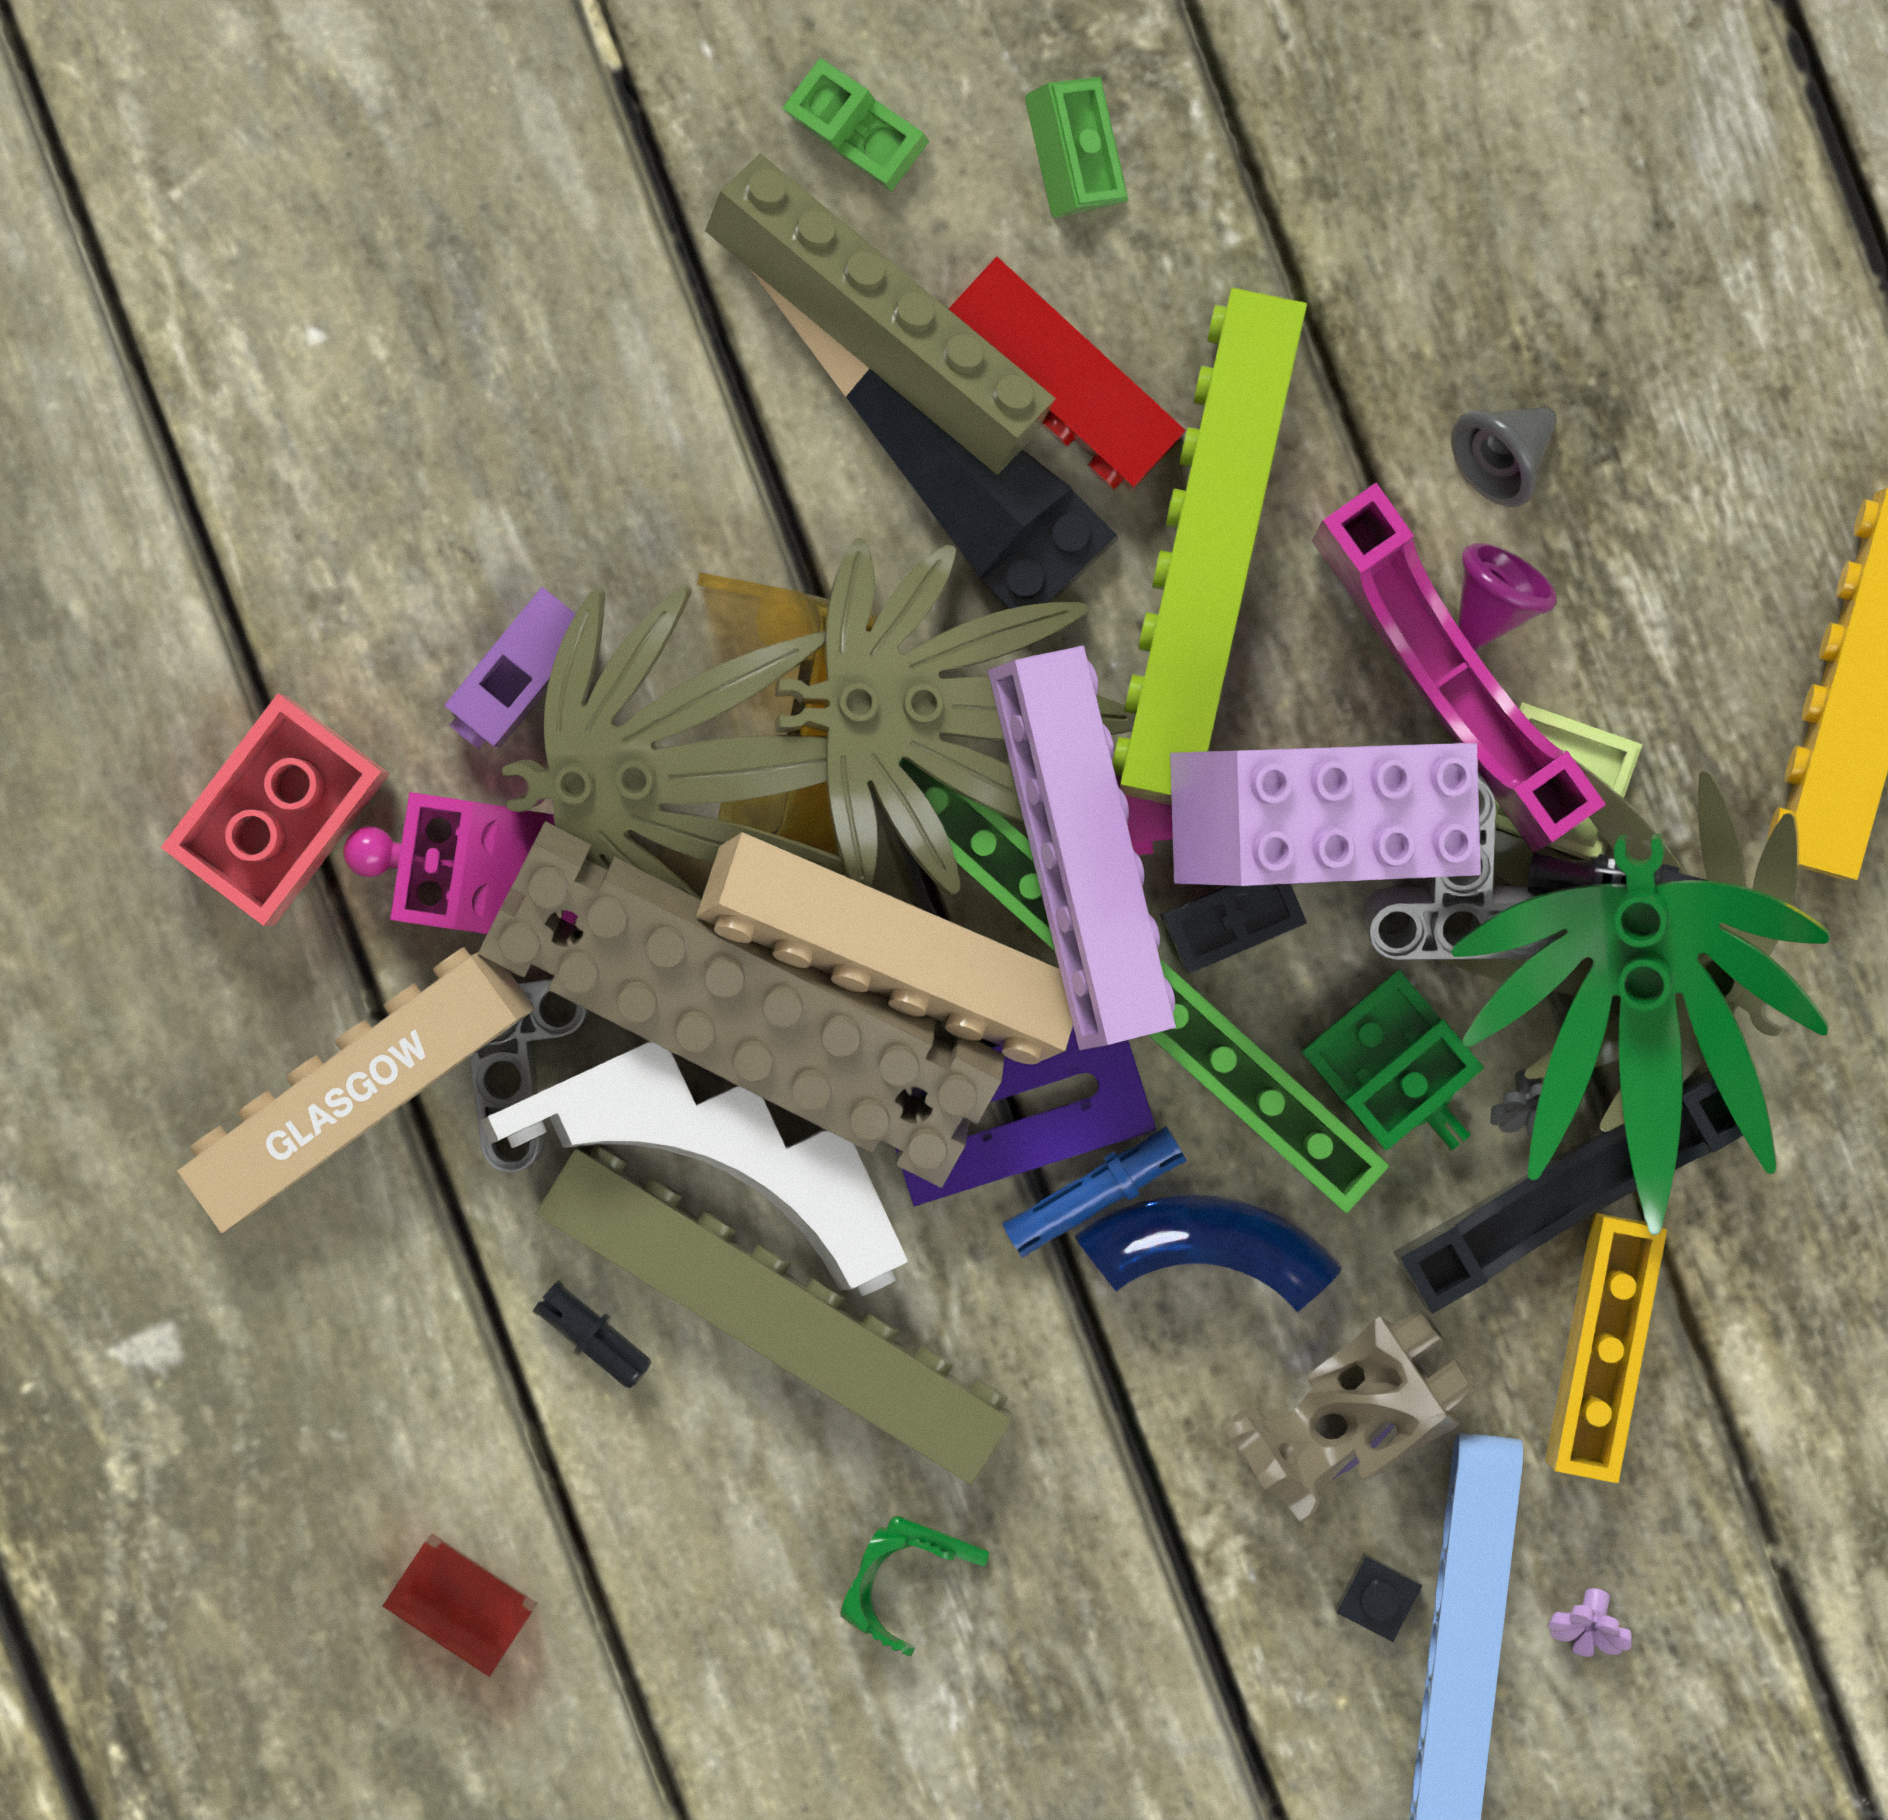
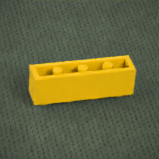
M1594 1213L1592 1215L1545 1462L1556 1472L1619 1483L1665 1245L1666 1228L1662 1227L1659 1234L1652 1235L1648 1230L1646 1222L1602 1213Z

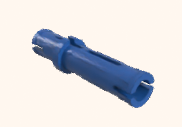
M1168 1127L1161 1128L1160 1131L1149 1136L1148 1139L1119 1155L1115 1151L1104 1157L1106 1163L1041 1200L1023 1213L1021 1212L1013 1218L1004 1221L1002 1225L1022 1258L1028 1256L1029 1253L1040 1248L1041 1245L1062 1235L1124 1197H1127L1129 1201L1140 1195L1139 1188L1150 1183L1151 1180L1187 1162L1186 1157Z

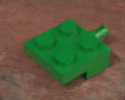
M1396 969L1300 1050L1307 1061L1385 1151L1390 1149L1413 1128L1426 1122L1448 1146L1450 1151L1457 1148L1460 1143L1445 1127L1446 1123L1462 1141H1465L1471 1135V1132L1462 1125L1447 1105L1458 1090L1485 1068L1472 1052L1463 1045V1042L1444 1019L1437 1015L1399 969Z

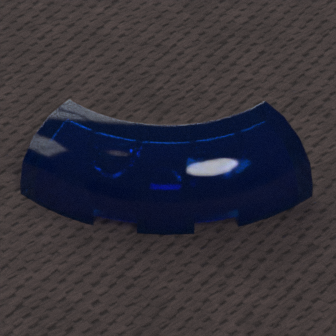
M1188 1194L1185 1196L1140 1201L1111 1212L1074 1235L1085 1253L1115 1291L1147 1273L1162 1268L1185 1264H1208L1227 1267L1260 1280L1282 1296L1296 1312H1299L1332 1283L1342 1269V1266L1322 1245L1304 1230L1285 1218L1236 1199L1213 1195Z

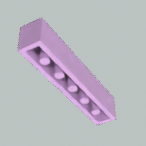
M1084 645L1013 660L989 669L988 674L1079 1050L1110 1045L1176 1028L1173 1016L1175 1008L1174 992L1170 983L1163 975L1157 950L1160 943L1159 930L1155 920L1148 913L1142 888L1144 868L1140 857L1133 851L1127 826L1129 818L1128 802L1123 791L1117 785L1111 760L1114 753L1113 740L1108 728L1102 723L1096 698L1098 678L1093 665L1087 660Z

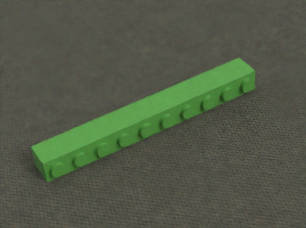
M900 759V767L923 792L940 819L951 844L956 863L1056 953L1029 840L1000 814L957 793L919 769L907 759ZM1160 959L1164 978L1168 980L1174 992L1175 1008L1173 1016L1176 1028L1147 1036L1330 1201L1347 1214L1390 1165Z

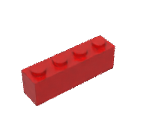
M996 256L948 308L1056 398L1041 425L1065 447H1068L1073 441L1077 442L1093 457L1086 466L1113 491L1122 484L1132 493L1184 436L1186 430L999 257Z

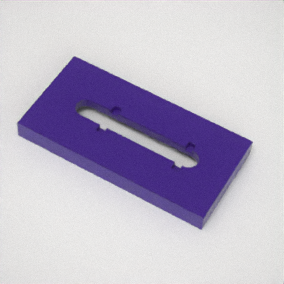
M1073 1026L1066 1050L1062 1053L1040 1061L1037 1064L1020 1063L1005 1056L1002 1081L990 1102L1083 1073H1089L1096 1077L1098 1089L1091 1097L968 1135L966 1146L942 1188L901 1168L913 1207L1156 1131L1157 1129L1129 1040L1079 1050ZM998 1045L995 1047H991L992 1049L1002 1053V1046ZM913 1087L911 1096L920 1097V1094L926 1096V1091Z

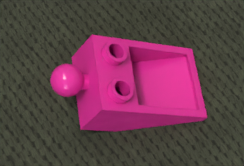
M409 792L402 843H394L391 837L378 827H361L353 831L345 841L343 849L344 859L347 866L354 873L362 877H376L386 872L389 868L398 869L390 920L487 934L544 822L546 821L555 826L554 814L529 810L515 812L504 806ZM436 818L446 819L451 825V835L442 843L433 842L427 835L428 824ZM426 881H434L442 889L440 901L433 906H426L418 899V888ZM565 910L561 918L567 922L575 923L578 916L574 912Z

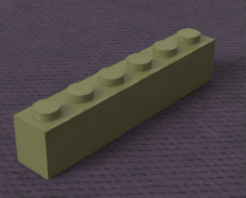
M761 153L758 154L720 191L705 232L998 475L1036 435L1056 398Z

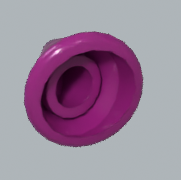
M1474 543L1468 545L1463 550V576L1458 627L1474 651L1536 616L1552 611L1556 606L1557 596L1551 583L1540 571L1524 559L1508 550L1486 543Z

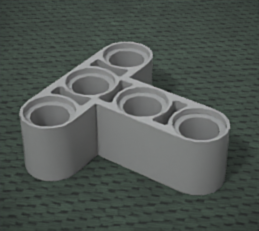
M1479 770L1481 875L1427 877L1426 887H1388L1373 893L1364 904L1362 917L1371 943L1377 952L1383 956L1397 960L1526 959L1554 940L1555 934L1522 947L1492 954L1469 957H1454L1451 954L1454 944L1475 927L1501 911L1539 895L1538 893L1528 892V888L1522 886H1493L1496 804L1494 794ZM1399 911L1410 915L1408 925L1399 933L1385 934L1378 930L1380 922L1389 913ZM1466 911L1474 915L1472 924L1462 933L1451 934L1443 930L1444 922L1448 916L1455 912Z
M551 980L518 984L535 1007V1010L470 1056L481 1148L488 1163L501 1172L515 1173L533 1164L540 1157L544 1149V1134L530 1140L529 1150L524 1158L513 1160L505 1157L499 1151L497 1141L490 1143L480 1120L538 1094L532 1041L557 1038L577 1032L586 1024L591 1013L590 1010L577 1004V1013L568 1025L561 1026L550 1022L545 1016L543 1008L544 1001L551 992L548 990ZM498 1061H508L514 1064L522 1077L518 1092L511 1097H504L495 1093L490 1086L489 1072Z

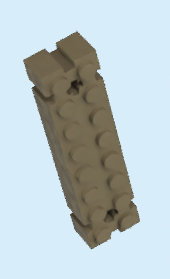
M546 821L544 822L478 951L479 955L522 977H525L530 965L533 964L554 975L548 990L871 1153L874 1152L881 1140L898 1149L897 1166L941 1188L943 1187L966 1146L969 1120L978 1124L1002 1081L1004 1054L979 1041L956 1037L951 1045L934 1036L936 1020L926 1014L924 1016L903 1014L888 1005V998L869 990L866 992H854L841 988L831 981L832 974L813 966L799 968L782 963L773 957V949L754 941L738 943L721 937L714 931L715 925L696 917L701 900L615 856L608 870L585 859L591 844ZM565 910L574 912L578 916L575 923L567 922L561 918ZM913 1087L926 1091V1096L920 1094V1097L911 1096Z

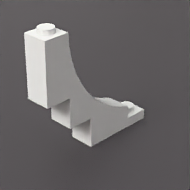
M651 1041L480 1120L490 1143L507 1137L511 1148L546 1133L547 1130L542 1120L549 1117L563 1148L594 1144L636 1145L662 1149L691 1157L727 1172L765 1197L781 1210L804 1234L823 1260L839 1290H850L858 1287L861 1296L872 1293L896 1281L892 1270L908 1262L853 1143L826 1129H822L785 1147L764 1099L738 1085L695 1104L672 1052Z

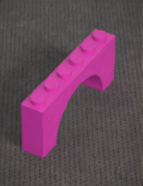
M1373 484L1323 519L1312 539V543L1455 743H1477L1479 772L1494 794L1495 800L1534 853L1554 842L1605 806V802L1570 753L1556 747L1527 719L1474 651L1432 585L1417 554L1413 533L1378 484Z

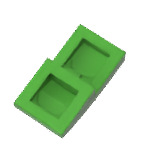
M821 57L782 107L786 114L890 192L894 190L930 142L924 132L875 100L868 89Z

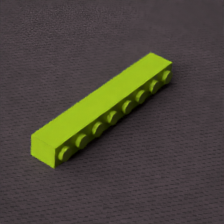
M1231 287L1227 307L1215 304L1207 342L1218 344V350L1213 368L1201 366L1193 402L1194 404L1205 406L1200 429L1187 428L1180 459V465L1191 467L1186 491L1174 488L1166 526L1177 528L1173 551L1160 550L1152 588L1164 590L1158 614L1146 612L1138 650L1150 652L1145 676L1132 674L1124 712L1136 714L1131 739L1118 736L1112 762L1115 775L1122 777L1120 789L1124 795L1172 805L1170 753L1209 751L1307 303Z

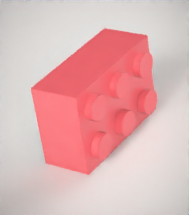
M278 693L160 848L261 925L275 926L390 773L292 698Z

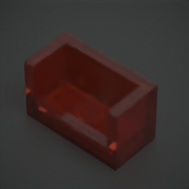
M432 1533L424 1542L382 1607L490 1677L533 1612L537 1602Z

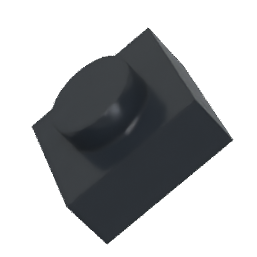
M1363 1553L1335 1607V1611L1337 1614L1394 1642L1422 1588V1584Z

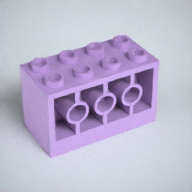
M1477 743L1170 753L1174 884L1250 886L1481 875Z

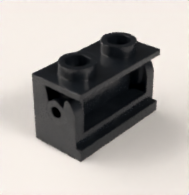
M1291 884L1227 885L1160 914L1183 971L1186 974H1191L1307 924Z

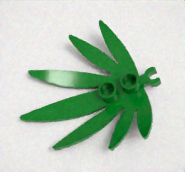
M1619 835L1614 847V859L1618 868L1626 874L1627 884L1581 885L1532 897L1501 911L1475 927L1454 944L1451 954L1454 957L1492 954L1537 942L1563 929L1568 931L1533 954L1501 984L1483 1006L1466 1032L1463 1039L1465 1047L1474 1046L1525 1014L1550 994L1584 958H1592L1594 962L1570 1006L1546 1070L1531 1139L1528 1164V1178L1530 1180H1537L1541 1176L1575 1115L1601 1048L1612 998L1614 995L1620 996L1619 1071L1625 1130L1635 1182L1648 1230L1652 1235H1657L1660 1233L1672 1187L1682 1116L1683 1059L1680 1022L1675 994L1682 993L1700 1049L1732 1117L1766 1173L1773 1174L1777 1166L1775 1145L1768 1108L1757 1069L1743 1033L1728 1003L1699 960L1698 955L1706 953L1728 975L1763 1002L1802 1026L1825 1036L1828 1033V1022L1798 982L1769 955L1738 934L1722 927L1720 923L1757 936L1795 943L1826 944L1830 940V932L1822 924L1796 907L1771 895L1747 887L1703 880L1656 883L1655 872L1661 866L1665 854V842L1662 835H1652V854L1644 860L1632 858L1627 850V835Z

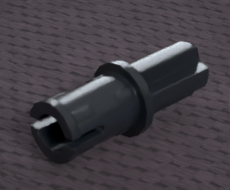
M560 1280L542 1297L544 1301L538 1302L533 1309L535 1315L543 1318L576 1346L573 1353L580 1356L584 1352L624 1387H633L648 1371L651 1365L650 1358L608 1324L611 1317L607 1313L600 1317L565 1288Z

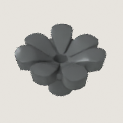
M1522 1069L1515 1074L1517 1092L1505 1093L1503 1102L1491 1108L1490 1123L1492 1125H1499V1129L1507 1133L1517 1132L1526 1125L1527 1134L1529 1137H1532L1543 1084L1541 1078L1527 1079L1524 1075L1526 1069Z

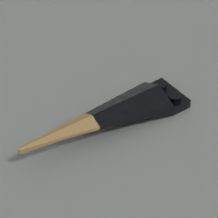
M752 271L983 584L1008 609L1034 604L1053 603L1118 540L1117 534L1068 484L1023 449L998 475Z

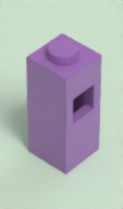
M541 587L444 705L456 715L449 726L477 749H480L485 741H488L494 747L501 748L547 692L556 654L575 613L549 591Z

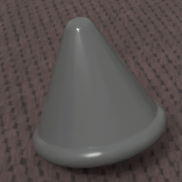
M1540 407L1496 412L1469 411L1461 415L1453 425L1451 447L1454 459L1465 479L1478 493L1495 504L1505 507H1518L1527 503L1535 492L1537 476L1557 422L1556 414L1550 408Z

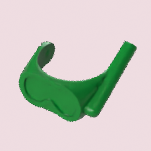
M894 1516L890 1519L887 1528H879L871 1538L861 1560L858 1575L851 1584L843 1601L840 1617L866 1635H873L872 1638L876 1641H882V1645L886 1647L891 1646V1649L894 1651H902L901 1654L912 1656L915 1647L888 1632L874 1611L872 1601L873 1582L881 1565L895 1552L909 1547H917L947 1560L953 1561L957 1557L985 1567L989 1551L906 1518Z

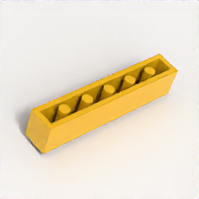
M1888 487L1874 493L1872 501L1864 499L1858 511L1853 535L1862 539L1855 562L1847 561L1839 578L1836 597L1844 599L1838 624L1832 622L1828 624L1821 642L1819 659L1827 661L1821 685L1812 684L1806 696L1802 711V721L1809 722V728L1803 747L1795 745L1789 757L1785 771V782L1793 785L1786 809L1778 807L1773 815L1767 838L1768 841L1784 814L1791 813L1795 815L1799 834V868L1842 880H1858L1888 773Z

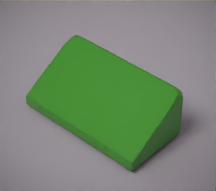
M1101 77L1051 82L1028 93L1025 97V102L1052 216L1055 218L1129 201Z

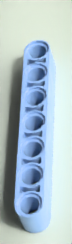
M1457 1432L1455 1436L1409 1820H1481L1522 1475V1439Z

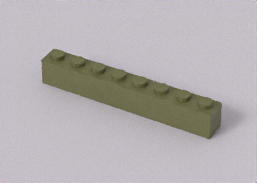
M594 1144L591 1151L583 1146L575 1148L535 1215L960 1479L973 1485L1012 1422V1413L1003 1408L1008 1400L1005 1395L976 1378L971 1387L949 1374L953 1367L949 1360L924 1345H921L916 1353L894 1340L899 1330L877 1315L867 1311L861 1320L840 1306L845 1297L824 1282L813 1277L807 1286L786 1273L791 1263L771 1249L758 1244L754 1252L737 1243L732 1239L737 1230L718 1216L706 1210L703 1211L699 1218L677 1205L682 1195L663 1182L650 1176L645 1185L623 1172L628 1162L601 1144Z

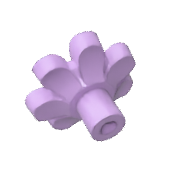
M1587 1589L1582 1605H1574L1572 1612L1554 1613L1548 1624V1628L1551 1630L1550 1635L1554 1639L1562 1642L1575 1640L1572 1651L1580 1656H1593L1595 1646H1598L1606 1654L1617 1655L1621 1654L1622 1650H1629L1632 1645L1631 1631L1619 1627L1617 1619L1607 1616L1610 1595L1600 1589Z

